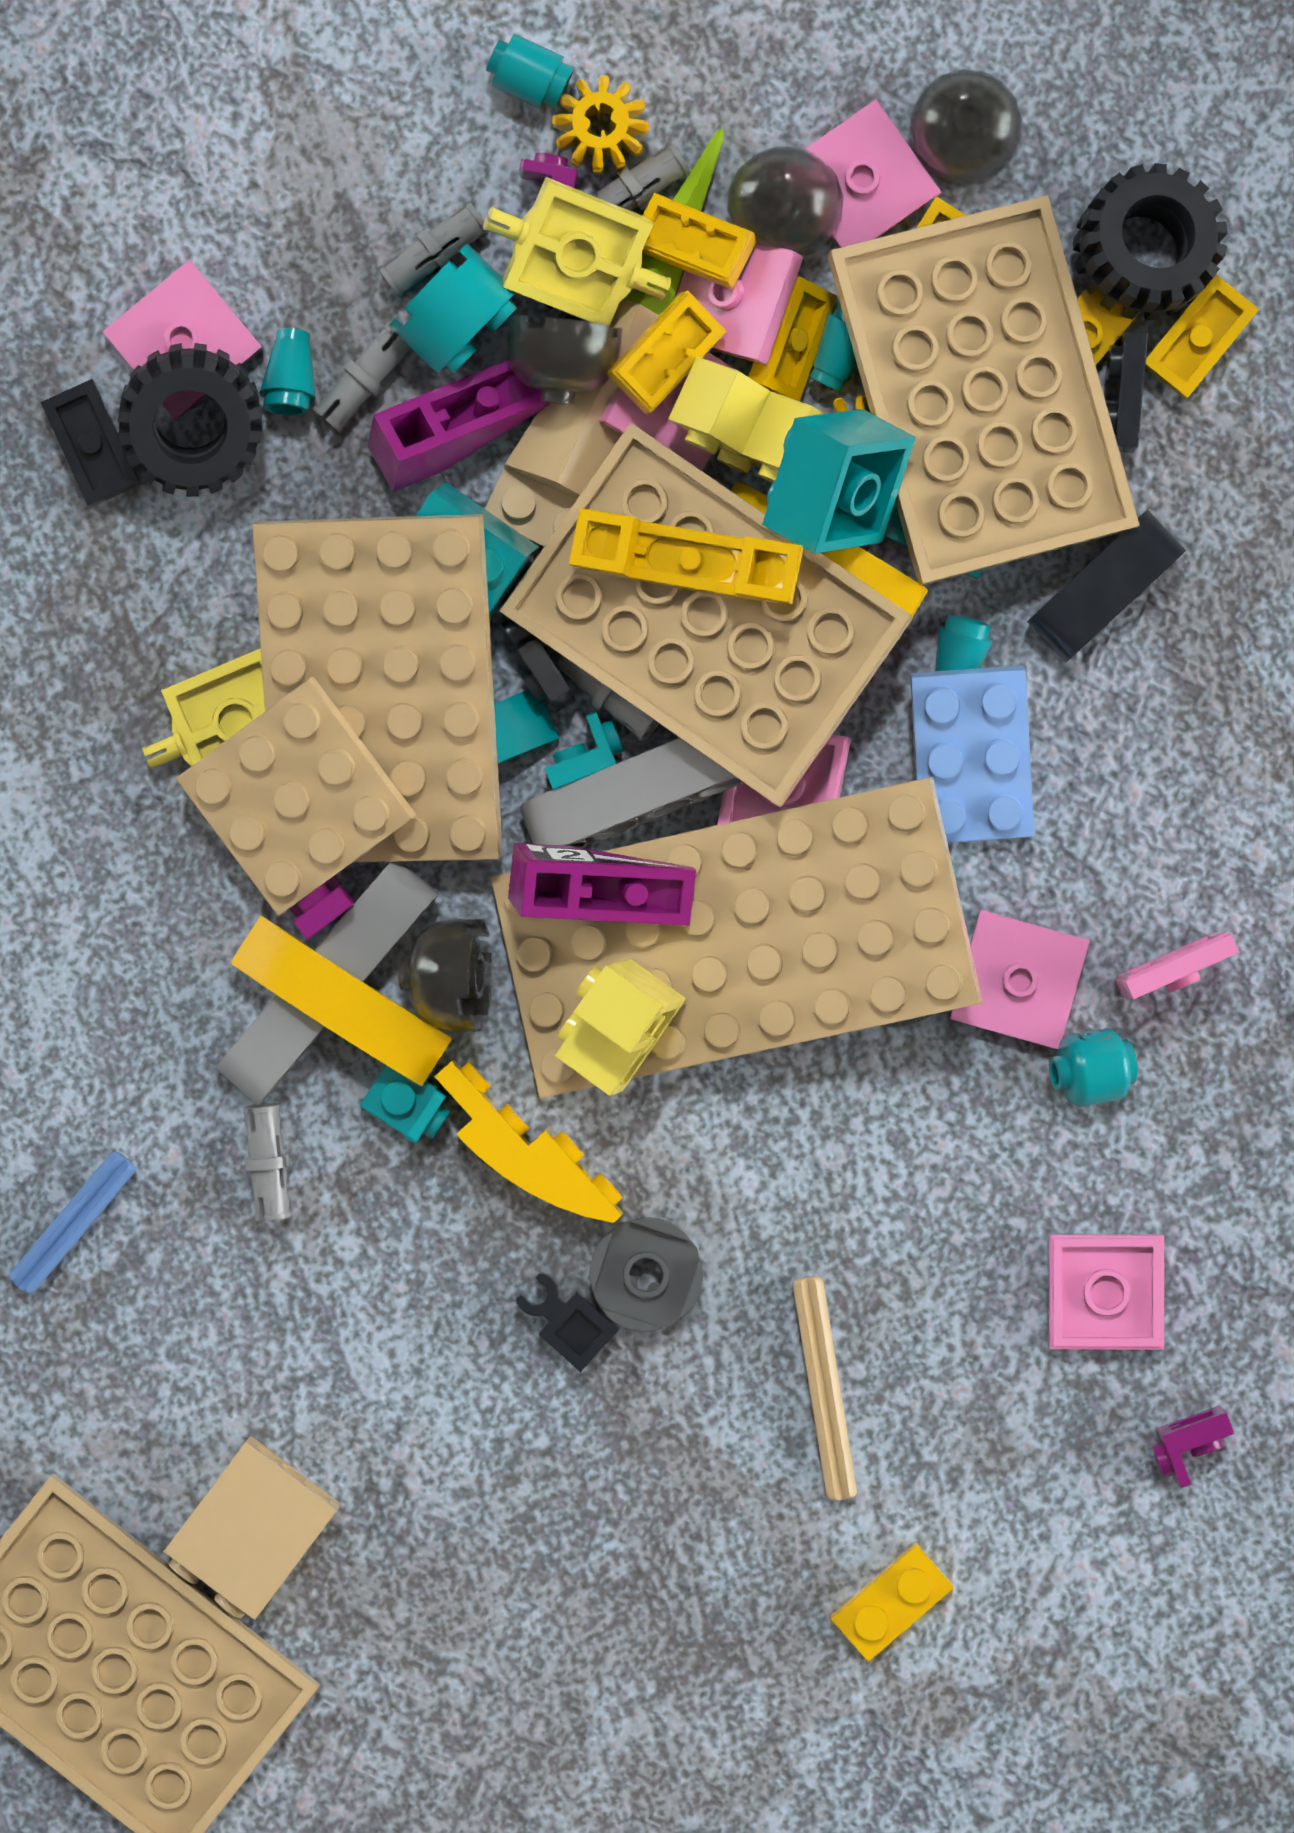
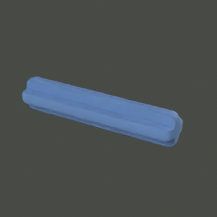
M117 1151L108 1155L10 1272L9 1278L15 1286L27 1294H31L38 1289L133 1176L136 1167L128 1158Z

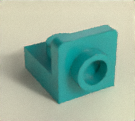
M597 712L586 716L598 748L587 751L585 744L580 743L552 755L555 764L545 768L552 789L564 786L616 764L614 755L624 751L612 720L601 724Z
M387 1065L360 1104V1107L404 1134L406 1139L414 1144L419 1141L423 1134L433 1139L451 1112L442 1106L449 1094L427 1080L423 1086H420Z

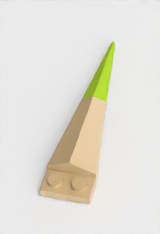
M723 128L714 134L674 197V201L699 211L702 210L723 143ZM642 253V268L671 278L669 290L664 289L667 293L665 298L661 301L654 296L632 288L630 293L619 303L608 329L594 323L549 395L552 399L550 405L536 414L505 463V467L485 509L538 545L541 550L621 437V434L599 421L618 387L606 372L674 300L683 272L680 268Z

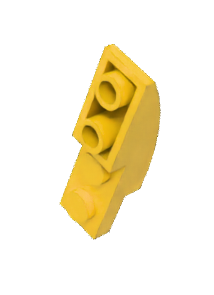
M452 1060L434 1076L472 1118L456 1135L479 1158L503 1177L528 1193L556 1207L584 1217L614 1223L622 1216L623 1212L616 1205L623 1198L622 1195L601 1172L592 1179L581 1167L578 1161L585 1155L563 1130L554 1137L546 1128L529 1143L523 1136L530 1129L529 1126L509 1104L504 1105L500 1110L485 1094L492 1086L469 1061L461 1068L455 1060Z

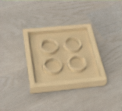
M313 676L175 778L278 916L416 816V813Z

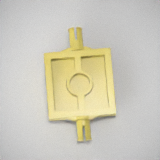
M545 177L533 207L524 215L523 219L500 211L493 206L487 213L489 218H485L483 230H488L513 240V255L503 276V287L607 329L619 303L630 293L632 288L654 296L661 301L667 294L664 289L669 290L671 284L670 277L662 276L641 267L642 250L653 227L651 219L548 177Z
M261 648L161 690L172 716L173 736L147 747H142L145 757L167 749L165 753L147 760L152 770L181 756L190 766H193L265 712Z

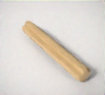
M808 1276L794 1280L793 1289L826 1495L829 1500H846L856 1496L857 1488L824 1282L820 1276Z

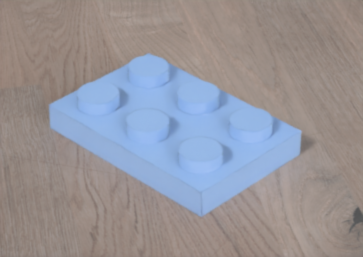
M1025 666L910 673L916 780L933 777L947 843L1034 837Z

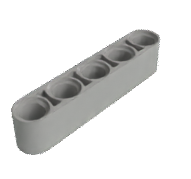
M679 738L607 767L597 773L536 796L520 806V811L533 844L586 848L744 784V782Z
M391 861L315 951L361 981L366 982L431 906L439 893L401 861ZM276 995L226 1053L215 1069L259 1106L326 1027Z

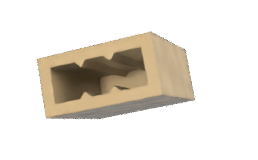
M250 1436L163 1552L172 1558L169 1562L170 1568L183 1579L192 1584H196L200 1579L218 1592L214 1600L227 1612L239 1619L246 1613L255 1620L336 1513L341 1503Z

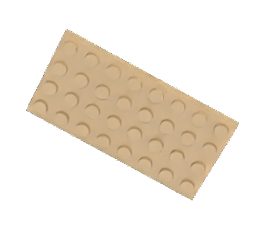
M933 777L602 851L694 867L696 869L690 926L521 917L508 899L511 872L491 876L540 1098L596 1087L554 1055L563 1044V1041L558 1038L561 1028L582 1000V998L576 995L579 986L594 967L597 966L602 970L608 963L612 964L633 959L686 998L632 1079L983 1003Z

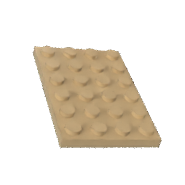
M1048 195L829 251L827 254L870 413L916 437L895 503L919 585L933 583L1121 533L1140 526Z
M630 422L500 612L781 808L908 627L913 617L822 553L814 554L803 548L792 604L697 592L618 577L569 565L580 508L632 516L640 521L739 538L750 536L796 544L763 526L762 522L765 514Z
M483 514L257 521L252 524L265 711L313 676L416 813V816L353 862L500 859L503 855Z
M53 1473L0 1539V1727L134 1833H204L309 1701L320 1684L235 1616L223 1609L201 1589L179 1576L170 1568L168 1563Z

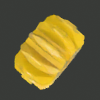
M600 75L598 80L599 91L591 93L585 79L578 80L576 86L581 100L578 101L571 95L563 93L559 103L571 114L553 116L552 123L554 128L569 131L556 140V145L560 151L568 150L578 145L571 158V164L576 168H579L585 162L588 155L593 157L592 168L594 174H602L604 169L603 158L611 157L613 166L619 171L625 168V160L620 151L622 148L635 156H639L643 151L642 145L630 135L642 136L649 133L648 122L632 119L646 109L643 99H635L624 104L631 91V86L627 82L620 84L614 94L609 93L610 85L607 75ZM601 113L611 115V128L613 132L606 136L604 130H602L601 137L592 135L589 118L596 114L598 120H600Z

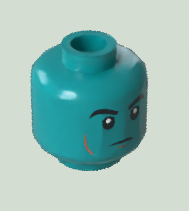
M1109 1028L1067 1035L1059 1043L1057 1056L1051 1057L1049 1060V1076L1053 1088L1056 1091L1062 1090L1068 1101L1077 1107L1114 1102L1124 1098L1130 1084L1136 1082L1138 1075L1137 1059L1132 1044L1127 1039L1122 1040L1118 1033Z

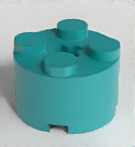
M468 243L459 251L467 260L459 268L452 261H449L407 304L404 309L412 317L405 324L395 317L388 325L437 374L444 367L454 374L477 350V347L470 341L484 325L494 332L517 309L509 300L516 292L503 287V277Z

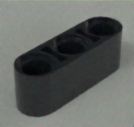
M1148 509L1138 517L1139 527L1123 531L1027 621L1065 663L1186 552L1185 548Z

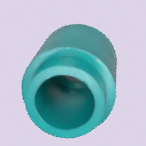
M514 34L509 43L499 39L491 54L486 71L494 74L492 87L541 109L543 104L556 110L559 105V99L565 93L570 82L574 67L563 63L564 56Z

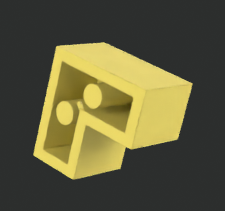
M697 356L668 419L688 431L684 439L686 442L712 454H716L717 450H720L717 460L737 471L747 474L751 465L760 468L758 475L773 483L776 480L784 454V439L792 427L794 419L824 413L811 405L771 392L738 370Z
M633 959L612 964L608 963L602 970L596 966L585 977L576 992V995L582 998V1000L561 1028L558 1038L563 1041V1044L554 1056L607 1095L612 1096L623 1092L686 998Z

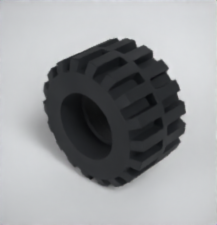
M1154 163L1148 172H1145L1143 164L1133 166L1124 176L1119 172L1112 177L1104 188L1099 190L1087 206V209L1080 216L1076 226L1080 231L1073 238V251L1080 252L1081 254L1074 262L1077 274L1087 272L1089 279L1083 286L1090 295L1099 290L1105 296L1100 305L1110 311L1117 303L1124 306L1121 316L1134 319L1139 312L1144 313L1145 321L1157 320L1163 312H1166L1169 317L1179 312L1187 303L1190 304L1219 271L1220 268L1217 265L1225 258L1227 245L1220 242L1228 234L1226 221H1216V217L1223 209L1218 199L1211 202L1207 201L1204 195L1210 188L1201 180L1196 186L1187 182L1190 172L1178 168L1173 175L1167 174V164ZM1133 217H1145L1162 224L1175 241L1177 249L1176 264L1167 268H1155L1135 259L1128 251L1123 240V221Z
M182 343L170 345L169 351L160 354L158 350L147 356V362L142 367L138 364L132 371L130 380L124 386L121 395L118 415V436L120 445L126 449L127 461L132 468L137 466L141 470V478L150 485L155 480L162 484L163 492L174 495L175 489L187 490L186 497H198L199 490L209 488L212 494L223 490V483L230 479L234 483L243 475L244 466L246 464L251 465L256 456V447L261 441L262 409L259 402V392L255 382H250L248 371L239 362L235 365L229 360L230 354L218 349L217 353L207 351V344L194 343V348L183 349ZM191 390L202 392L212 397L224 412L225 422L221 434L211 443L197 448L180 447L167 440L157 427L156 413L159 405L170 395L180 391Z

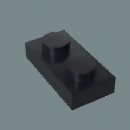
M1125 331L1119 339V346L1110 345L1108 351L1106 378L1107 380H1116L1114 403L1106 402L1119 452L1133 453L1139 445L1148 333Z
M93 379L40 402L88 507L91 508L141 485L135 468H132L126 459V449L120 445L118 431Z

